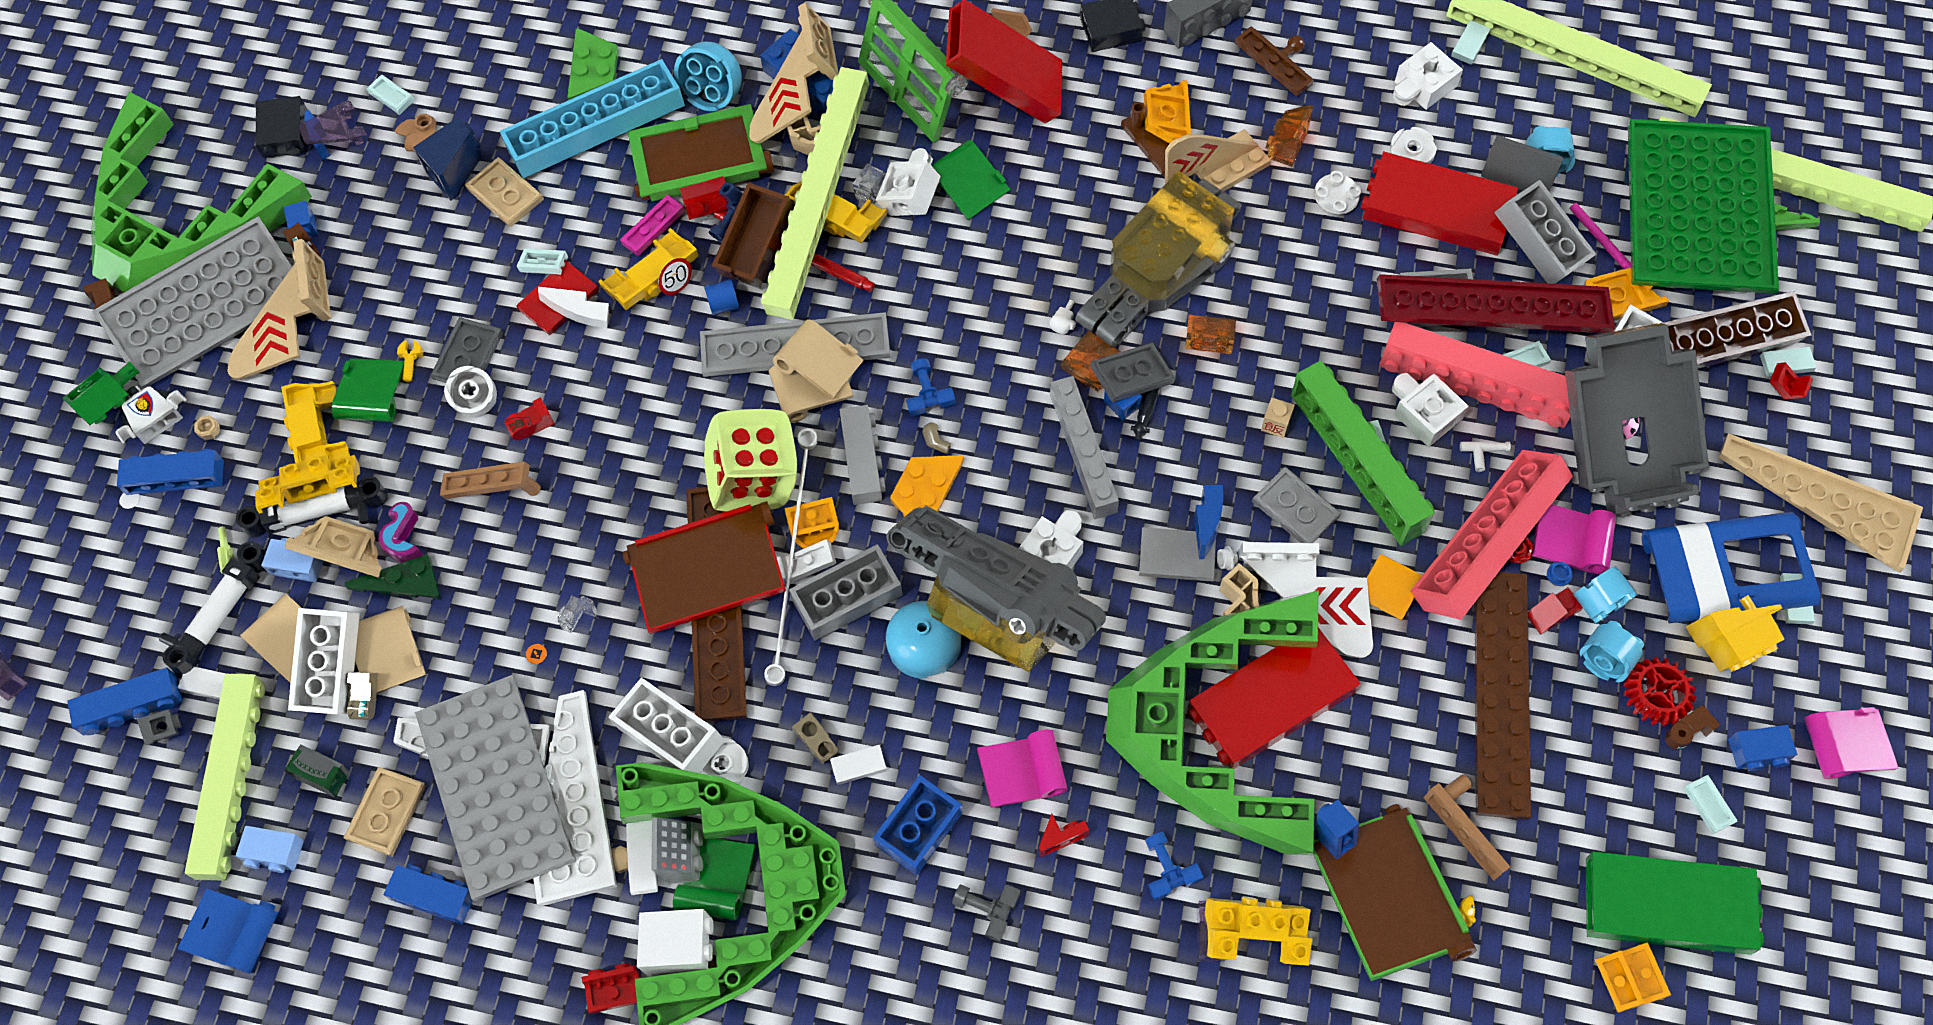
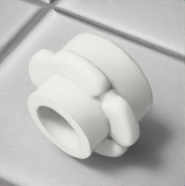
M1229 546L1217 552V562L1221 569L1232 570L1238 563L1236 551L1232 550Z

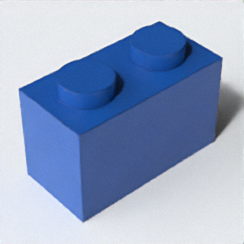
M1788 725L1739 731L1728 739L1737 769L1747 768L1748 771H1756L1764 768V765L1773 764L1774 768L1789 765V761L1798 755Z
M1336 800L1331 805L1327 803L1322 806L1317 812L1316 838L1337 860L1357 845L1359 822L1339 800Z

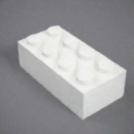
M298 608L288 710L348 714L349 683H346L347 673H354L360 613Z
M642 677L608 717L619 730L675 769L699 773L724 743V739L715 728Z

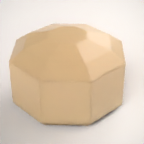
M210 415L203 416L194 423V431L204 440L214 439L220 432V424Z
M618 846L611 849L615 872L622 873L628 871L627 848Z

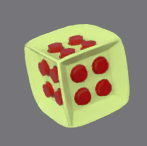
M773 409L730 410L717 413L712 418L705 438L704 463L709 497L715 510L727 512L749 504L754 506L768 501L772 510L780 508L788 502L796 483L797 457L791 423L786 412Z

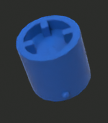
M731 279L704 286L712 316L739 308Z

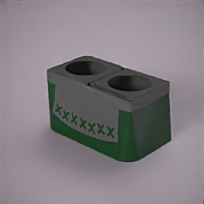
M301 744L284 769L293 778L333 797H337L350 772L340 762Z

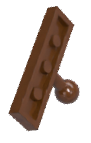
M1252 26L1236 37L1235 44L1296 97L1313 85L1314 79L1287 57L1291 53H1299L1304 49L1305 42L1301 36L1295 35L1290 37L1287 46L1281 51Z

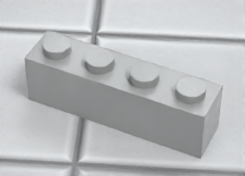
M868 405L840 409L853 504L858 505L882 501L881 492H886L884 477L879 478L878 470L883 469L881 456H876L875 449L879 448L877 434H872V428L876 427L874 413L869 414Z

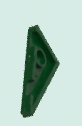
M428 554L382 569L379 578L367 574L344 582L348 590H355L356 592L374 591L384 595H407L413 598L424 596L432 597L433 600L441 599L432 561Z

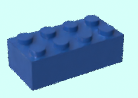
M790 28L760 55L763 72L772 79H775L799 37L798 33ZM837 63V68H838V73H839L840 68H841L842 66ZM817 71L806 77L810 106L822 115L827 111L828 95L833 92V80L826 74Z

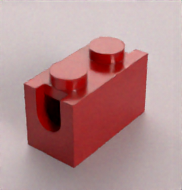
M724 176L680 188L689 220L727 209L726 205L728 202L719 194L720 188L726 183Z

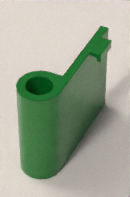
M969 139L931 165L941 176L937 188L941 186L967 220H970L1010 191V188L1005 183V178L998 170L994 169L976 144Z
M351 358L349 361H346L342 369L343 377L332 402L333 418L337 420L393 422L396 414L394 394L404 370V361Z
M703 837V845L700 846V856L703 860L700 880L684 882L683 885L679 884L676 887L673 896V909L675 911L704 909L709 916L737 920L741 912L749 874L753 870L756 845L715 838L704 840Z

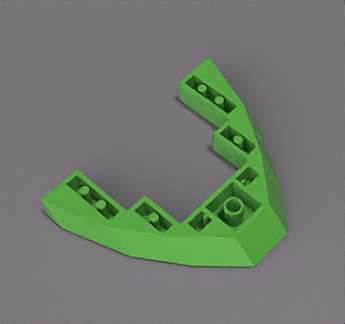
M129 92L102 151L91 227L92 275L100 280L106 278L113 287L126 292L258 216L269 233H271L286 222L284 206L305 200L308 202L312 197L302 181L267 163L226 213L207 204L179 238L125 210L126 207L148 183L137 166L174 124L162 108Z
M1319 590L1286 597L1214 618L1156 651L1108 690L1106 741L1151 785L1205 823L1290 855L1313 856L1314 799L1234 795L1235 770L1233 768L1183 766L1186 668L1238 670L1239 645L1317 647Z
M643 762L616 766L620 818L623 824L650 821L652 818L666 819L701 814L704 840L757 833L768 933L714 940L717 968L635 979L639 1025H681L749 991L801 947L846 895L839 842L788 807L726 778Z

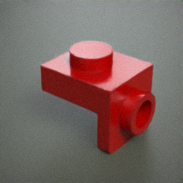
M1783 362L1776 364L1769 383L1786 400L1806 397L1813 379L1811 376L1798 377L1788 364Z

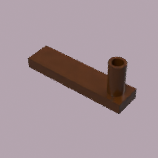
M1135 102L1131 107V116L1121 121V127L1165 178V151L1168 144L1166 141L1145 130V105L1141 102ZM1192 175L1172 185L1171 187L1174 188L1184 181L1190 179Z

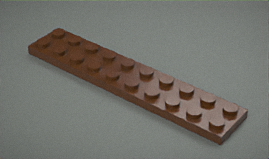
M708 487L686 489L688 524L725 512L713 508ZM742 605L691 621L695 715L705 722L747 718Z
M1498 572L1475 602L1476 815L1522 820H1529L1531 818L1527 574Z

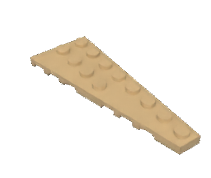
M1727 434L1718 458L1895 571L1902 572L1905 569L1923 507L1732 434Z

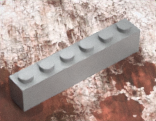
M1071 376L1050 382V397L1094 520L1118 513L1119 500L1074 377Z

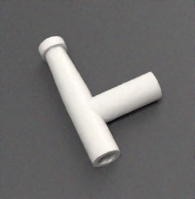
M1460 442V451H1473L1476 472L1485 470L1483 451H1510L1511 449L1510 442Z

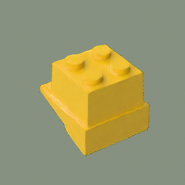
M1747 595L1739 600L1745 609L1744 611H1741L1739 607L1715 611L1686 626V629L1697 647L1702 646L1720 672L1728 668L1733 672L1749 665L1761 656H1765L1778 649L1776 644L1784 640V637L1771 614L1783 609L1780 604L1756 608L1750 596Z

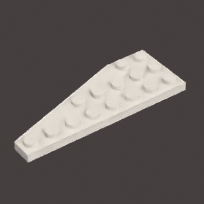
M584 690L559 696L553 725L555 727L549 747L550 756L548 765L545 768L575 862L533 878L536 900L539 906L617 887L587 696Z

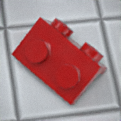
M631 963L616 965L615 970L604 972V969H595L589 971L587 976L581 977L582 983L585 986L589 1014L637 1004L635 979H639L640 975L635 965L631 966Z

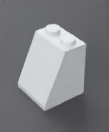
M704 909L640 913L637 968L648 977L708 969V961L712 960L713 955L712 946L709 944V934L713 933L712 917Z

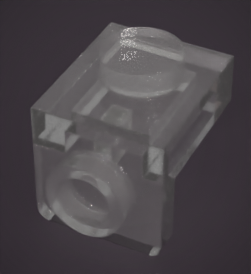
M571 595L566 606H563L558 614V623L561 628L572 633L583 612L596 617L598 611L593 605L594 602L584 596H581L579 599Z

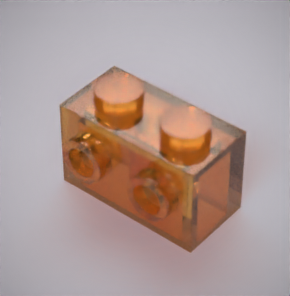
M1189 315L1185 349L1232 354L1236 320Z

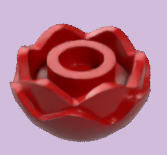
M1525 537L1518 546L1519 551L1515 550L1508 561L1517 564L1528 561L1532 557V542Z

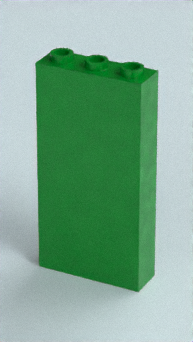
M1592 852L1586 857L1587 937L1636 943L1648 942V944L1752 955L1761 950L1764 943V935L1760 931L1759 923L1763 912L1762 906L1758 902L1761 880L1757 878V869Z

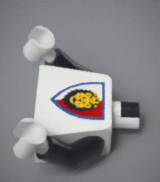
M138 386L130 387L127 390L129 400L122 404L124 413L121 416V427L116 431V435L123 444L127 439L131 437L134 439L136 436L146 444L183 418L176 409L179 408L178 405L182 401L187 399L177 390L169 392L162 389L155 391L152 387H146L143 390Z

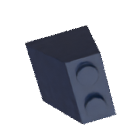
M458 117L413 147L425 173L450 201L455 199L482 158L478 149L481 146L473 136L475 132L468 123L463 124Z

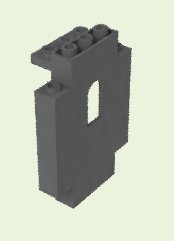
M1656 323L1585 336L1589 366L1565 370L1579 487L1588 489L1589 492L1604 491L1606 509L1615 513L1617 517L1630 516L1632 511L1640 510V512H1652L1656 510L1655 507L1663 505L1665 508L1680 506L1679 502L1688 501L1689 496L1698 495L1697 484L1686 482L1685 475L1700 473V469L1709 467L1696 350L1684 348L1671 351L1668 324ZM1644 416L1648 457L1643 464L1633 466L1626 458L1622 420Z

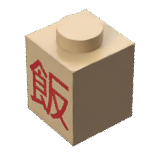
M1271 397L1261 431L1284 438L1295 405Z

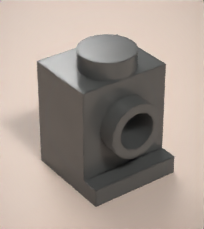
M169 709L137 719L144 744L148 745L179 735L178 729L182 728L178 714H172V711ZM161 722L167 724L165 731L158 730V725Z

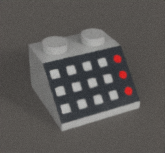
M652 818L651 870L669 884L699 881L700 871L703 870V860L700 856V846L703 845L701 830L692 822Z

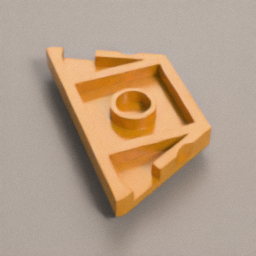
M1182 80L1179 85L1171 86L1166 84L1159 88L1146 89L1144 93L1145 130L1169 144L1175 139L1191 134L1187 80Z
M1631 268L1586 279L1583 284L1585 286L1609 287L1614 320L1620 319L1630 304L1646 312L1667 306L1669 302L1666 296L1661 298L1651 290L1653 286L1632 285Z
M961 455L911 457L890 497L892 504L903 513L904 517L913 509L923 508L925 505L939 512L964 462V457Z

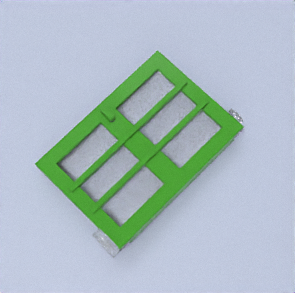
M868 0V4L871 7L858 63L933 143L939 141L951 98L958 96L964 91L967 86V80L961 74L958 75L955 70L946 66V56L892 0Z

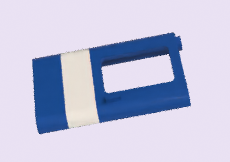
M1793 512L1645 529L1642 532L1643 549L1646 554H1653L1668 609L1667 620L1669 624L1699 620L1715 611L1739 607L1741 611H1744L1745 609L1739 600L1747 595L1750 596L1756 608L1780 604L1783 608L1781 610L1817 606L1820 602L1819 588L1801 532V520ZM1777 535H1787L1791 538L1802 579L1742 587L1734 583L1724 542Z

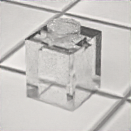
M866 164L853 182L854 196L861 202L865 203L869 199L872 204H875L886 173Z

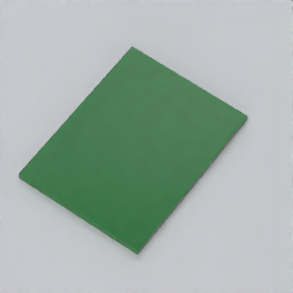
M1629 119L1628 161L1632 285L1777 294L1779 291L1770 127Z

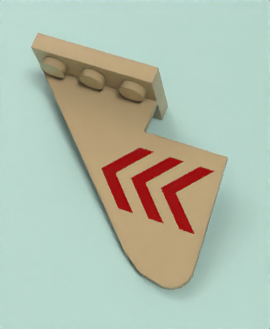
M806 2L798 6L800 14L798 20L802 26V31L750 124L749 137L754 143L764 142L811 112L806 77L820 71L833 80L835 75L839 74L830 26Z
M1245 129L1229 138L1187 134L1175 139L1166 148L1165 186L1169 188L1196 173L1201 180L1206 179L1224 192L1270 166L1271 160Z
M303 239L293 241L294 251L292 256L295 264L234 347L229 357L227 370L233 379L242 380L299 358L300 351L295 317L312 313L317 315L322 321L331 319L324 261Z

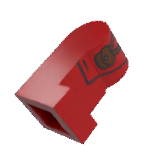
M541 397L532 401L533 405L523 409L521 412L511 414L505 419L504 424L512 439H525L555 424Z

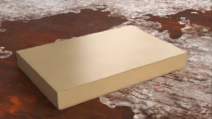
M499 157L465 184L469 192L510 228L544 200L541 193Z
M378 767L344 835V839L393 857L427 785Z

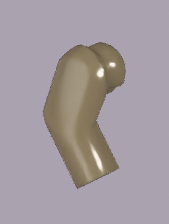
M933 422L926 424L923 428L926 445L948 454L951 443L939 438L938 425Z

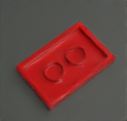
M566 260L564 261L565 266L561 267V275L550 274L516 305L522 314L549 336L568 318L551 309L539 299L538 287L586 292L587 301L599 291L595 283Z

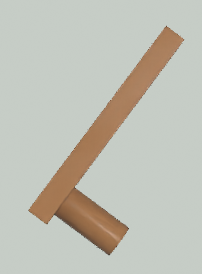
M523 461L443 473L440 496L450 499L519 488L530 496H535L540 492L541 486L528 476L530 465Z
M1460 775L1444 788L1438 783L1423 798L1491 879L1495 881L1510 868L1509 864L1454 801L1472 787L1470 780L1465 775Z

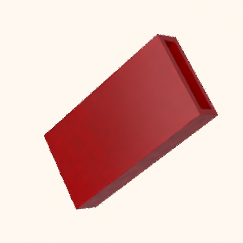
M962 0L949 9L946 66L1045 124L1061 115L1062 59L967 0Z
M1383 151L1381 160L1376 159L1372 171L1376 173L1375 178L1370 177L1367 191H1370V195L1364 196L1361 209L1365 210L1362 219L1488 254L1498 255L1506 228L1494 212L1516 196L1518 187Z
M1318 627L1317 647L1277 646L1189 700L1187 714L1194 724H1199L1203 730L1202 736L1209 745L1213 744L1218 751L1216 755L1222 765L1235 769L1356 693L1361 683Z

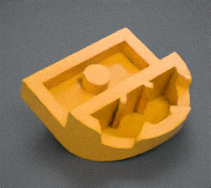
M832 497L801 504L796 544L804 549L826 539L832 544L839 530ZM797 506L784 508L791 536H793Z

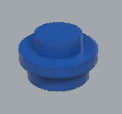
M1564 562L1551 564L1546 573L1548 580L1555 586H1565L1569 584L1573 577L1570 566Z

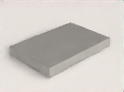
M1286 467L1252 499L1256 506L1300 543H1313L1341 514Z
M1142 527L1139 576L1213 582L1216 539L1206 557L1199 559L1195 531Z

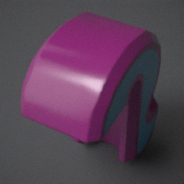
M398 502L394 504L388 512L392 521L383 526L378 540L382 549L390 558L396 562L403 563L423 556L418 547L405 542L419 518L409 503Z

